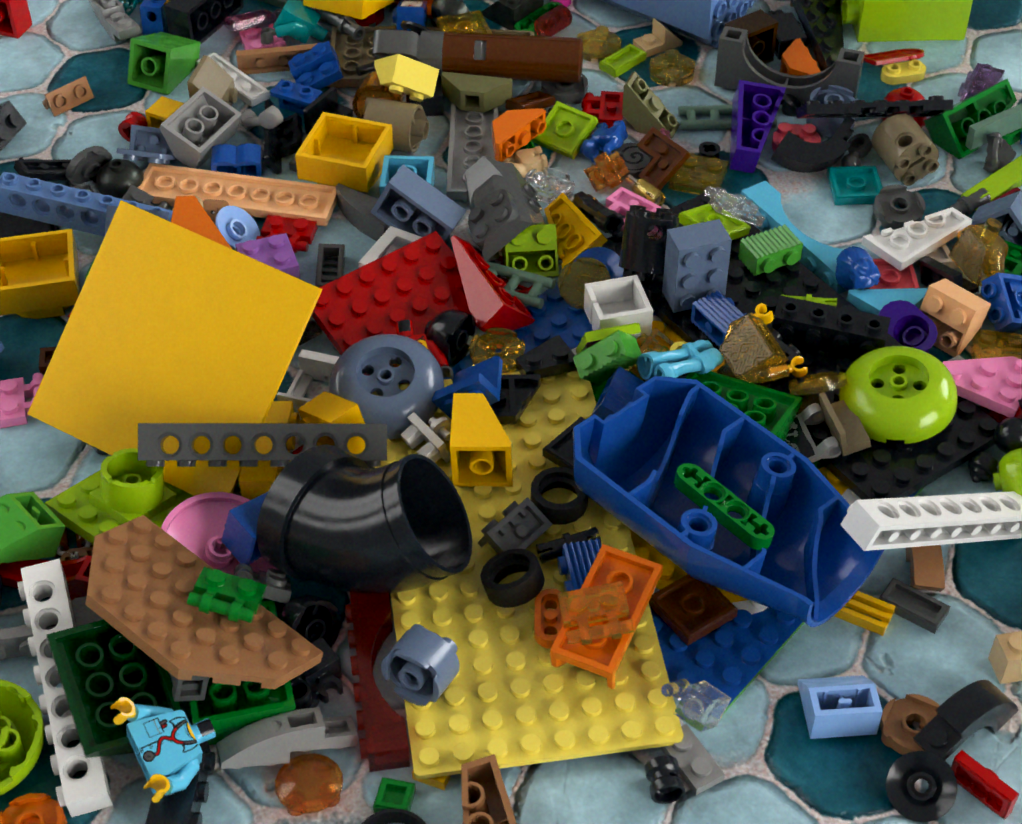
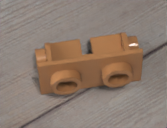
M83 76L45 94V100L42 103L46 109H51L55 117L95 97L86 76Z

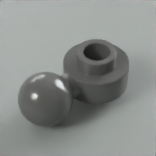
M864 133L856 134L848 140V143L851 144L848 148L849 154L842 158L841 167L860 166V158L869 154L872 149V142L868 135Z

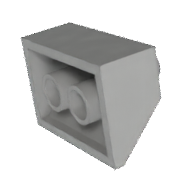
M202 87L160 124L159 128L174 157L187 167L198 169L211 157L213 146L225 144L237 132L242 113L205 87Z

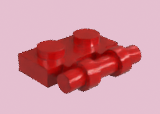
M601 91V96H594L588 92L582 99V111L597 117L598 123H606L608 128H611L614 121L623 120V92Z
M267 215L261 229V236H257L256 239L287 233L294 253L298 251L307 252L308 246L312 244L318 229L317 221Z

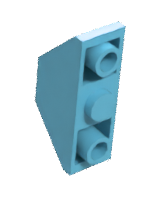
M928 288L848 290L847 301L861 312L875 315L879 314L883 306L897 300L908 301L920 309Z

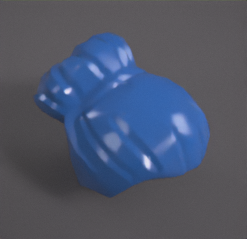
M852 246L841 251L837 256L835 275L837 283L847 291L851 289L857 290L858 288L865 289L878 285L879 278L881 277L880 271L865 249Z

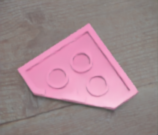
M1008 356L943 361V364L953 376L958 396L1006 417L1015 416L1020 407L1018 400L1022 398V359Z

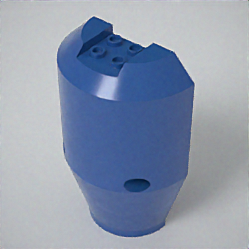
M654 376L635 388L633 400L628 402L620 411L608 415L604 420L594 414L573 428L574 480L579 490L692 578L796 617L809 627L820 626L846 605L868 578L884 551H863L840 525L847 515L850 504L807 457L696 379ZM684 463H692L699 466L769 521L775 529L771 545L767 549L761 548V550L750 548L717 522L716 518L707 512L708 506L703 505L701 509L674 485L677 468ZM706 493V494H704V495H705L707 498H709V499H712V500H718V499H719L718 496H716V495H714V494H711V493ZM728 512L732 518H743L739 513Z

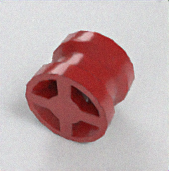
M130 112L125 120L119 124L118 131L125 140L130 142L131 125L148 127L147 119L138 112Z

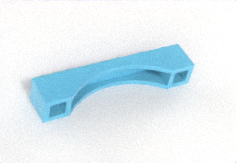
M766 180L741 190L739 211L763 232L765 230L769 231L770 228L772 230L774 227L778 228L779 225L782 227L785 224L803 243L801 260L799 262L837 293L841 294L847 291L837 283L835 275L837 256L844 249L820 243L798 230L783 211L781 193Z

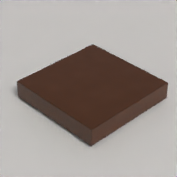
M688 574L652 594L649 600V606L687 646L737 617L738 609L715 586L696 580Z

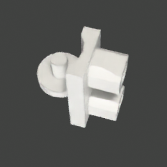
M414 412L410 414L407 418L411 425L400 435L404 442L413 450L422 441H425L426 444L416 451L417 454L424 455L434 462L440 458L446 463L451 460L450 452L446 449V444L442 439L450 440L451 421L447 417H440L438 419L432 417L428 421L430 427H428Z

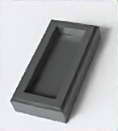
M892 578L879 597L880 600L896 606L895 614L934 634L950 610L949 605L895 578Z

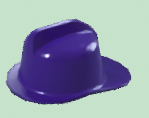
M903 300L892 301L883 306L878 315L891 318L888 334L903 346L917 348L928 353L936 342L938 335L936 325L912 303Z

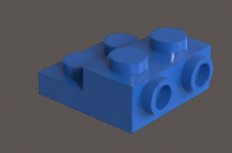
M329 40L316 44L311 50L299 53L288 61L290 72L296 83L320 90L343 78L338 56Z
M998 272L981 281V294L987 302L991 303L988 318L994 325L995 330L1014 333L1022 329V276Z

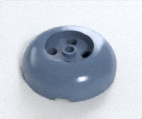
M397 334L373 335L351 345L335 363L329 382V393L358 404L365 424H387V439L401 438L400 435L411 425L407 417L413 412L427 425L429 419L434 417L438 409L432 402V397L435 391L444 388L443 373L434 355L416 340ZM393 364H400L398 367H392ZM401 383L409 384L405 390L399 389Z

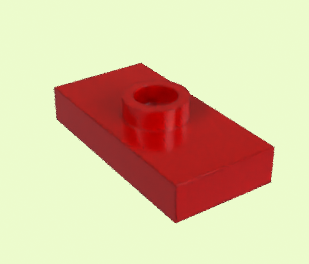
M961 750L954 757L951 766L957 783L1002 819H1006L1012 813L1019 793L999 779L995 772L985 768Z

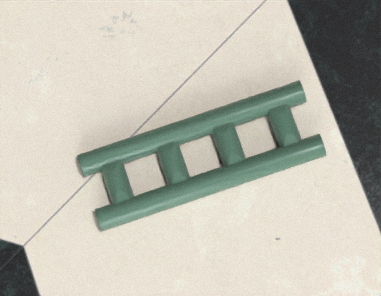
M732 105L678 106V116L687 117V120H681L680 122L681 130L731 129L732 119H720V115L732 114ZM696 115H710L711 120H697ZM776 118L774 120L772 128H776L777 126Z
M487 262L490 265L488 270L496 276L501 275L510 278L503 289L512 297L517 296L524 305L542 309L544 299L538 298L544 287L554 289L556 285V280L553 278ZM520 281L533 284L528 294L515 291Z

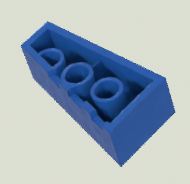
M268 492L229 510L221 541L240 564L247 563L250 565L262 557L257 544V523L263 501Z

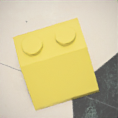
M400 54L375 60L374 66L380 85L388 87L390 92L407 94L409 99L423 102V99L434 96L439 69Z

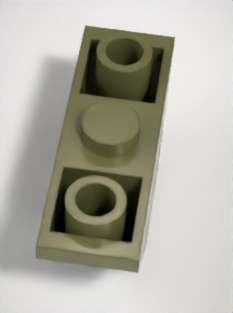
M636 71L633 72L624 85L622 115L639 133L647 134L654 127L668 138H673L680 126L676 117L668 111L660 98L652 92Z
M442 72L443 95L460 110L485 113L506 104L507 99L513 98V79Z

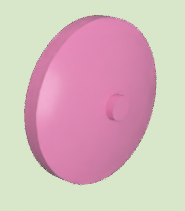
M226 492L199 494L177 505L165 518L161 529L212 568L234 575V569L240 563L221 541L225 528L224 525L227 521L229 510L250 500ZM263 557L250 564L253 571L258 573L260 570L267 572L268 568L277 569L267 563Z

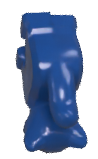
M623 120L614 121L611 128H608L606 123H598L596 126L597 130L592 134L591 139L583 141L580 146V152L586 158L591 159L592 163H595L599 151L609 155L611 151L620 148L628 137L627 128Z

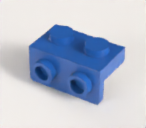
M283 79L270 91L271 96L279 98L280 108L303 114L304 108L323 94L321 90Z

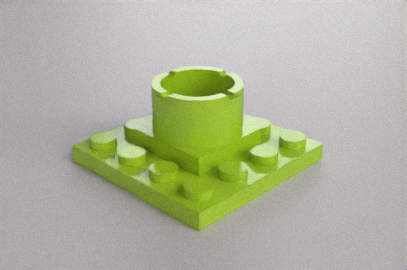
M130 448L114 452L112 456L105 458L101 464V470L46 501L45 505L65 526L93 544L96 535L142 515L161 528L168 514L177 505L193 497V495L165 482L164 467H146V460H138V449Z

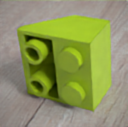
M556 224L530 225L502 248L504 266L545 277H559Z

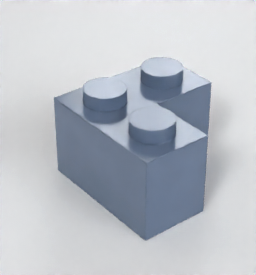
M1021 190L978 207L971 218V229L976 237L980 239V242L981 237L982 239L987 238L988 231L986 229L990 228L991 235L995 232L999 237L1003 236L1006 241L1022 247ZM996 219L1002 223L999 234L992 228Z

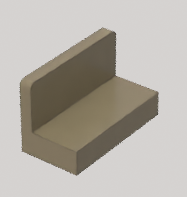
M825 392L819 393L824 421L832 436L837 439L842 456L871 447L870 438L860 419L851 412L844 399L831 404Z

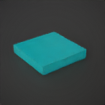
M876 166L827 167L826 175L835 205L873 204L875 197L883 188Z

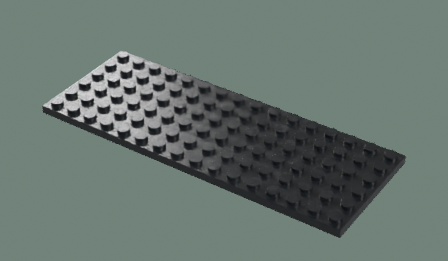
M711 190L670 208V210H673L672 213L677 214L678 217L680 212L714 202L751 226L748 235L732 240L725 297L731 298L735 306L743 314L747 313L751 316L755 313L756 306L763 303L767 306V312L772 311L774 316L781 294L805 297L807 294H812V297L837 298V307L860 311L799 261L794 265L776 268L771 273L764 272L753 276L750 269L739 260L740 240L756 233L759 234L762 231ZM655 225L650 226L647 233L651 232ZM624 231L607 238L608 241L602 247L611 249L620 256ZM624 269L623 277L634 275V271ZM655 274V279L652 282L640 281L651 304L653 313L685 342L691 343L697 340H709L713 344V348L718 349L722 353L725 364L721 374L725 375L724 372L730 366H733L732 362L739 360V357L736 359L733 355L737 354V352H732L730 359L726 355L724 356L723 353H727L729 350L723 352L704 332L702 333L701 329H698V326L691 322L692 309L673 313L662 293L664 274ZM758 321L753 322V325L755 327L759 324ZM773 321L765 325L768 330L772 327ZM887 333L884 347L903 346ZM782 340L786 345L789 343L793 344L802 354L801 357L804 358L803 366L808 367V373L804 377L799 378L795 377L792 373H786L775 383L762 371L759 372V375L756 374L754 376L758 378H752L750 375L752 371L747 373L745 369L742 374H737L734 377L802 397V404L797 412L798 415L813 403L820 405L819 393L825 392L831 404L838 402L842 378L850 365L861 356ZM958 396L957 408L952 421L944 430L929 439L910 444H904V440L886 439V443L870 439L871 447L846 456L840 454L835 458L820 459L818 461L861 500L908 497L967 462L972 456H976L977 452H983L995 445L993 435L998 422L974 402ZM825 421L816 425H806L816 447L823 440L832 436Z

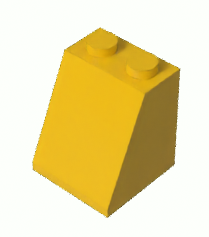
M453 393L450 434L453 485L459 487H513L511 441L483 393Z

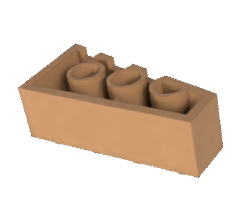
M495 754L462 764V824H517Z

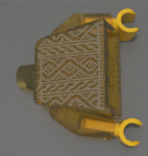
M994 218L987 219L985 224L969 225L957 232L956 237L958 241L948 255L970 281L978 286H982L981 281L998 272L1005 273V258L1009 248L1008 244L999 236L1002 223Z
M760 303L756 306L754 314L750 312L730 323L724 342L719 348L726 363L717 370V373L733 378L737 377L750 383H762L788 377L789 373H792L795 377H804L808 373V367L795 368L796 365L804 363V358L801 356H795L788 365L785 363L789 359L766 326L773 321V312H767V306Z

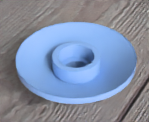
M225 206L217 213L215 219L216 227L233 250L236 251L235 244L256 240L257 236H260L255 220L245 210L237 206Z

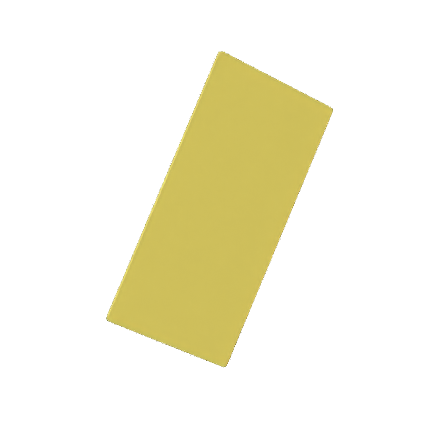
M577 370L541 378L540 387L517 423L501 424L511 441L513 487L454 486L465 507L472 534V554L467 567L463 571L455 575H449L438 582L413 590L390 593L396 642L414 624H419L442 638H450L458 647L456 655L460 664L459 672L435 703L431 701L426 706H419L404 699L413 771L417 779L461 774L462 764L495 754L499 769L672 746L673 743H679L683 740V731L649 602L615 673V688L611 689L607 686L606 678L569 663L558 668L552 666L551 648L540 646L534 637L535 598L517 607L503 608L496 606L488 599L481 581L480 574L483 566L489 559L497 555L496 551L488 543L482 548L478 544L484 536L481 530L493 519H496L499 523L504 518L502 512L514 501L519 505L527 497L531 500V483L535 476L543 470L559 467L543 456V448L580 417L586 420L593 413L596 401L591 382L581 379ZM516 371L502 373V375H521V373ZM444 379V387L453 384L451 379ZM400 384L399 389L405 390L409 384ZM437 409L434 414L436 419L447 417L451 421L441 409ZM402 437L387 439V461H381V467L399 461L410 454H417L416 451L425 445L426 442L422 441L412 450ZM442 439L446 444V449L450 452V440ZM440 458L435 463L453 483L451 460L446 463ZM553 488L547 490L541 496L549 502L564 504L573 501L577 494L568 489ZM588 497V507L582 517L566 525L553 524L525 549L537 556L545 578L542 590L557 589L564 593V581L567 580L566 575L559 574L557 559L541 564L539 560L541 555L537 554L536 544L562 538L564 533L569 532L572 535L596 527L599 534H596V537L600 536L601 544L636 555L629 528ZM517 572L508 575L507 577L502 579L499 584H508L517 581L518 579L523 577L526 574V572ZM567 600V615L573 605L572 600Z

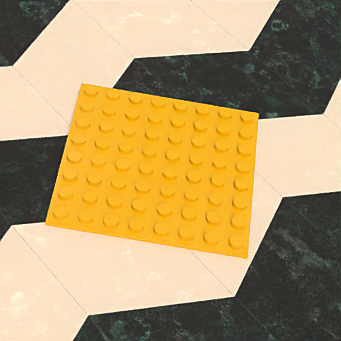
M121 200L27 414L110 455L123 449H138V423H264L323 289ZM174 436L167 437L163 442V448L167 453L173 454L179 448V442ZM205 436L198 437L194 442L195 450L200 454L208 452L210 449L209 439ZM236 436L229 437L225 442L226 450L231 454H236L240 451L242 446L240 439ZM165 460L164 481L193 496L209 492L233 494L242 467H239V460H227V467H208V460H196L195 467H177V460Z

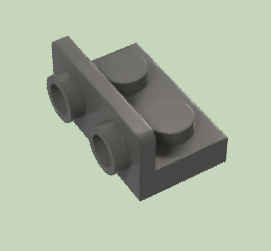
M527 497L519 505L516 501L511 503L502 512L504 518L499 523L496 519L488 523L481 530L484 536L478 544L482 548L488 543L497 554L509 549H526L553 524Z

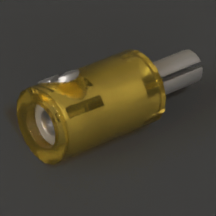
M627 175L625 182L632 186V192L659 206L663 205L666 199L663 192L644 178L637 180L633 176Z

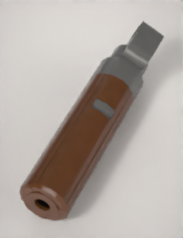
M404 30L374 31L372 56L381 59L400 54L439 69V76H442V72H452L523 81L579 83L581 81L583 68V40L581 38L422 30L421 35L413 31Z

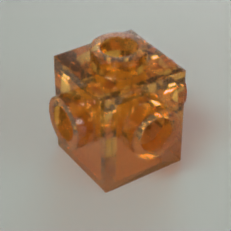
M606 151L593 158L595 163L584 170L596 192L608 186L610 189L618 186L623 182L622 177L629 173L625 161L618 151L609 155Z

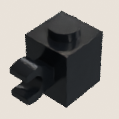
M321 637L312 642L314 646L323 652L321 663L292 680H305L310 685L311 691L314 693L318 692L319 699L326 704L329 702L326 690L335 689L341 695L343 694V685L340 680L342 678L340 658Z

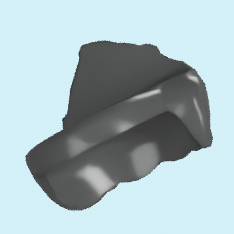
M999 132L987 135V156L983 169L991 173H995L1012 162L1017 154Z

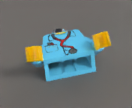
M119 698L110 706V709H117L121 712L113 718V722L116 725H120L126 720L130 721V723H127V737L147 780L143 788L144 790L150 788L152 793H155L151 800L157 803L164 795L185 790L200 769L203 755L200 744L216 737L210 719L206 718L190 725L183 710L174 711L172 708L134 704L128 698Z

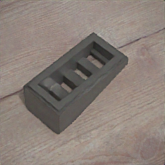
M345 244L318 245L316 287L329 283L322 282V280L333 281L344 275ZM325 259H335V260H338V261H324V260H325ZM324 266H335L338 268H324ZM323 273L337 274V276L323 275Z

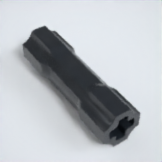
M583 191L574 195L573 204L597 228L612 236L621 232L624 220L620 214L610 210L598 202L596 198Z

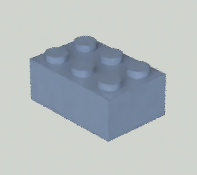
M403 164L388 182L370 213L388 226L421 237L437 231L446 242L466 213V210Z
M720 219L667 229L662 293L673 313L692 309L694 301H698L699 298L702 299L703 296L706 297L708 294L711 295L712 292L715 293L717 290L725 296L732 239Z

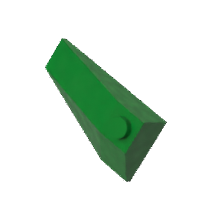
M1005 79L953 105V110L924 120V123L934 144L956 158L961 159L980 148L979 146L970 150L965 146L969 126L1011 108L1017 99L1008 79Z

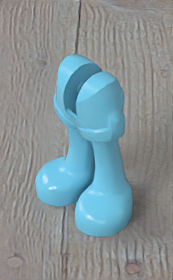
M697 340L692 343H685L681 349L643 353L637 359V369L644 380H649L654 376L677 378L690 372L697 374L708 373L722 364L724 357L718 349L713 348V344L709 340Z

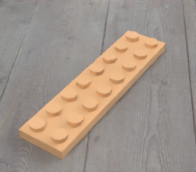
M149 163L143 173L144 180L137 187L154 197L153 204H160L161 201H165L169 206L174 207L176 196L195 195L201 198L202 201L205 199L227 201L229 206H237L245 210L251 217L266 219L267 215H279L296 219L304 218L317 221V226L328 225L337 204L335 186Z

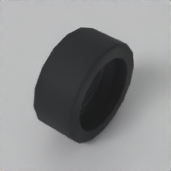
M552 467L536 475L531 483V501L552 524L566 525L577 521L584 515L588 507V496L577 487L573 469ZM553 488H564L577 494V497L571 502L556 504L547 501L541 495Z
M509 549L498 553L489 559L483 566L480 574L488 599L494 605L503 608L517 607L529 602L540 593L545 582L537 556L525 549ZM517 572H526V574L517 581L508 584H499L500 581L508 575Z

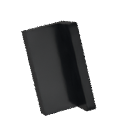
M331 87L304 108L305 133L309 134L322 112L353 117V109L338 104L336 88Z
M929 256L920 259L921 284L929 287V285L946 278L973 294L979 292V286L964 279L962 273Z

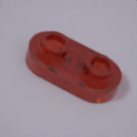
M559 5L535 20V32L538 36L551 37L571 24L572 14L566 6Z

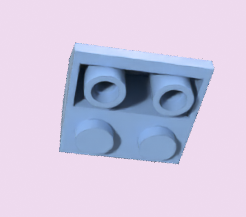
M863 675L798 679L797 684L810 739L877 735L883 711L874 682Z

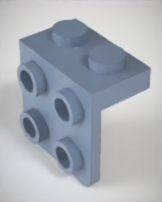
M131 125L129 149L117 148L116 153L123 154V159L140 160L158 164H170V160H177L160 128Z

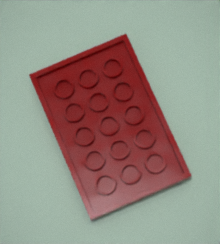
M437 231L319 287L323 290L312 312V317L340 355L357 341L369 336L397 334V321L412 320L414 335L424 334L427 323L442 311L455 309L472 315L468 308L455 254Z

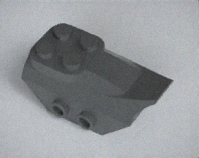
M483 156L465 171L467 201L470 208L468 225L472 239L481 249L486 262L498 260L500 258L498 251L528 226L539 225L544 222L540 212L542 207L535 197L537 192L532 185L525 181L513 163H504L488 156Z

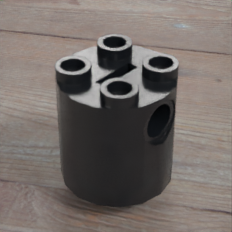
M630 205V211L626 212L619 266L634 271V275H637L640 281L652 282L655 279V274H664L667 229L679 226V218L677 214L672 213L673 210L657 208L656 212L646 210L644 206ZM655 225L654 229L647 233L649 227Z

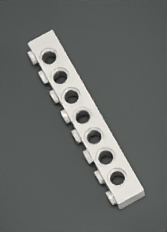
M1011 491L855 500L849 506L847 515L840 525L863 551L1022 538V496Z
M60 558L21 568L23 581L17 582L21 600H27L28 608L22 611L27 629L32 628L33 636L28 637L32 657L37 656L39 665L33 666L37 685H43L44 694L39 695L40 707L43 715L48 714L50 724L44 725L47 742L49 745L54 744L56 753L50 756L54 776L60 775L61 786L56 787L60 807L66 806L71 817L113 806L103 756L85 758L81 743L73 748H67L70 742L79 740L72 715L61 717L64 712L70 709L63 687H56L61 681L54 659L50 658L52 653L46 638L47 634L76 627L66 575ZM51 597L47 601L40 602L43 598ZM56 624L54 628L45 630L48 626ZM78 771H87L82 778L73 779L74 774Z

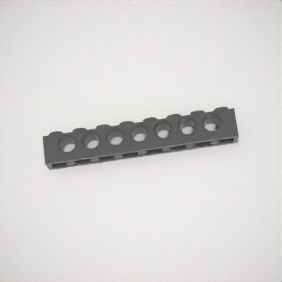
M138 423V460H146V467H164L165 460H177V467H195L196 460H208V467H227V460H239V467H258V460H270V467H286L289 460H293L307 449L317 446V442L321 437L329 436L333 439L336 447L361 459L368 467H381V461H387V424ZM169 436H174L179 442V448L173 454L167 453L163 448V442ZM200 436H205L210 441V449L205 454L198 453L194 448V442ZM231 436L238 437L242 444L240 451L236 454L229 453L225 448V442ZM262 436L269 437L273 443L272 450L267 454H261L256 449V441ZM298 436L303 440L304 447L300 453L292 454L287 450L286 443L290 437ZM354 436H359L365 441V449L360 454H353L347 448L349 439Z

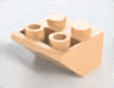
M946 278L929 285L920 310L937 327L938 335L934 346L953 357L960 355L982 327L991 303Z

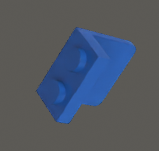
M494 356L457 372L454 375L453 384L435 391L432 402L452 419L453 393H483L490 405L500 401L503 360L499 356Z

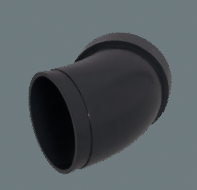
M325 444L309 448L289 462L277 476L263 501L257 523V544L260 554L267 563L296 580H312L316 583L348 592L384 594L417 589L463 571L469 564L472 554L470 523L456 488L445 472L434 461L421 454H410L386 466L369 468L364 461L336 446Z

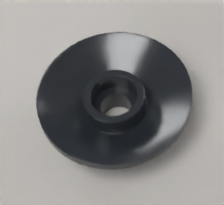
M913 751L904 754L893 763L887 774L886 791L892 806L901 815L913 821L930 822L941 818L952 808L957 796V780L949 764L938 755L926 751ZM919 779L926 780L929 785L928 790L924 793H919L915 789V782Z

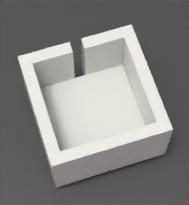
M637 275L585 284L584 310L590 324H592L593 331L639 323L641 329L639 337L652 334L653 309Z

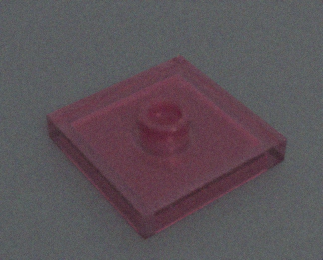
M264 8L225 17L223 21L226 28L236 32L275 23L277 17L275 13Z

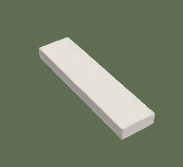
M215 52L207 55L234 79V86L238 90V98L246 104L254 107L271 98L269 90ZM201 59L196 61V65L199 64Z

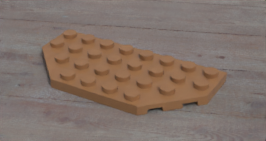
M144 515L94 537L85 605L176 679L191 681L192 676L212 678V683L240 686L241 681L261 683V688L275 690L321 663L323 652L261 604L254 615L252 623L242 620L233 622L228 620V616L211 611L209 614L199 612L198 607L188 605V596L190 592H193L194 585L203 567L214 568Z

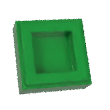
M382 777L373 805L374 813L386 809L410 811L416 791V784Z

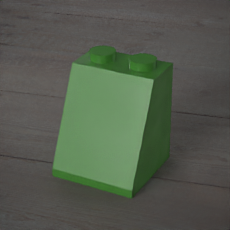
M165 32L131 38L127 84L165 95L170 94L196 68L201 42Z

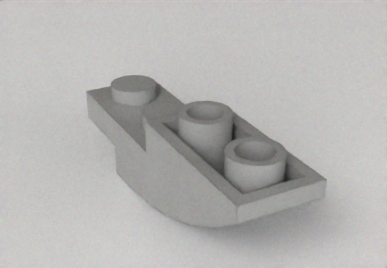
M89 0L98 20L115 42L142 34L140 25L125 13L124 6L120 1Z
M319 707L281 713L249 724L216 743V750L221 769H240L263 765L275 766L277 764L290 763V752H309L311 750L330 748L343 749L345 747L357 746L358 732L352 716L323 718Z

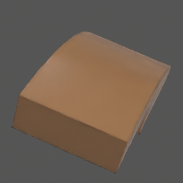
M941 545L906 548V562H910V586L921 590L938 592L944 590L945 576Z

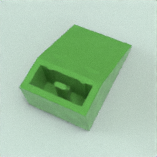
M34 492L11 493L0 497V564L38 560L40 558L55 557L66 526Z

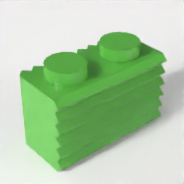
M783 224L782 227L779 225L778 228L774 227L773 230L770 228L769 231L765 230L764 233L760 232L759 234L756 233L750 237L742 238L740 240L738 257L750 269L753 276L764 272L771 273L776 268L794 265L801 260L803 243Z
M618 330L573 357L581 379L601 385L602 382H606V379L612 375L618 366L628 369L629 366L633 367L634 363L637 364V359L642 353L634 335L632 336Z

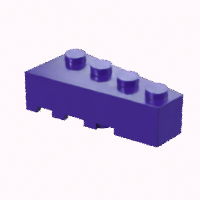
M739 80L732 103L731 170L754 173L781 105L786 87Z

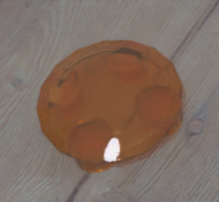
M311 753L301 754L292 758L290 763H286L280 768L275 779V793L280 803L286 807L287 812L292 816L317 813L328 807L336 806L341 799L343 774L338 764L324 755Z

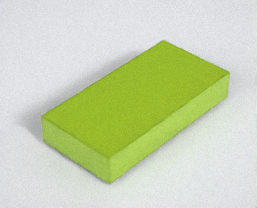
M628 44L600 61L599 69L617 78L645 61L647 53L632 44Z

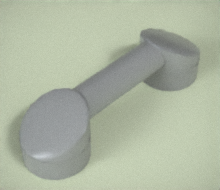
M273 105L260 113L259 116L251 109H246L242 112L241 122L247 131L256 126L273 129L283 122V115Z

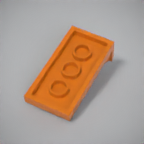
M602 544L550 649L552 666L558 668L569 663L605 677L608 688L614 689L615 673L661 577L663 565Z

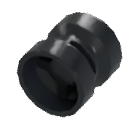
M669 755L658 756L645 764L646 778L652 783L649 790L651 799L654 802L667 804L675 802L684 796L685 787L682 779L678 777L680 768L675 757Z

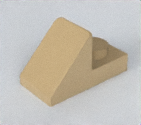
M653 18L652 33L633 39V45L645 51L647 57L682 46L683 41Z

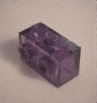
M977 63L974 70L968 72L965 83L962 82L959 88L958 96L961 97L960 102L1003 81L1005 70L995 68L989 64Z

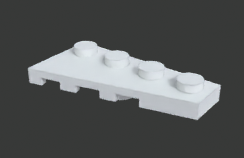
M951 207L927 215L920 222L911 220L905 222L901 228L893 230L890 227L882 230L880 235L874 237L871 234L863 236L861 245L902 271L971 228L972 219Z

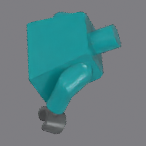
M287 0L283 9H276L271 13V22L274 24L273 28L275 29L264 27L261 30L260 36L262 44L273 43V36L279 38L287 35L302 43H306L310 36L323 42L328 30L317 24L321 17L318 12L311 7L303 6L301 0Z

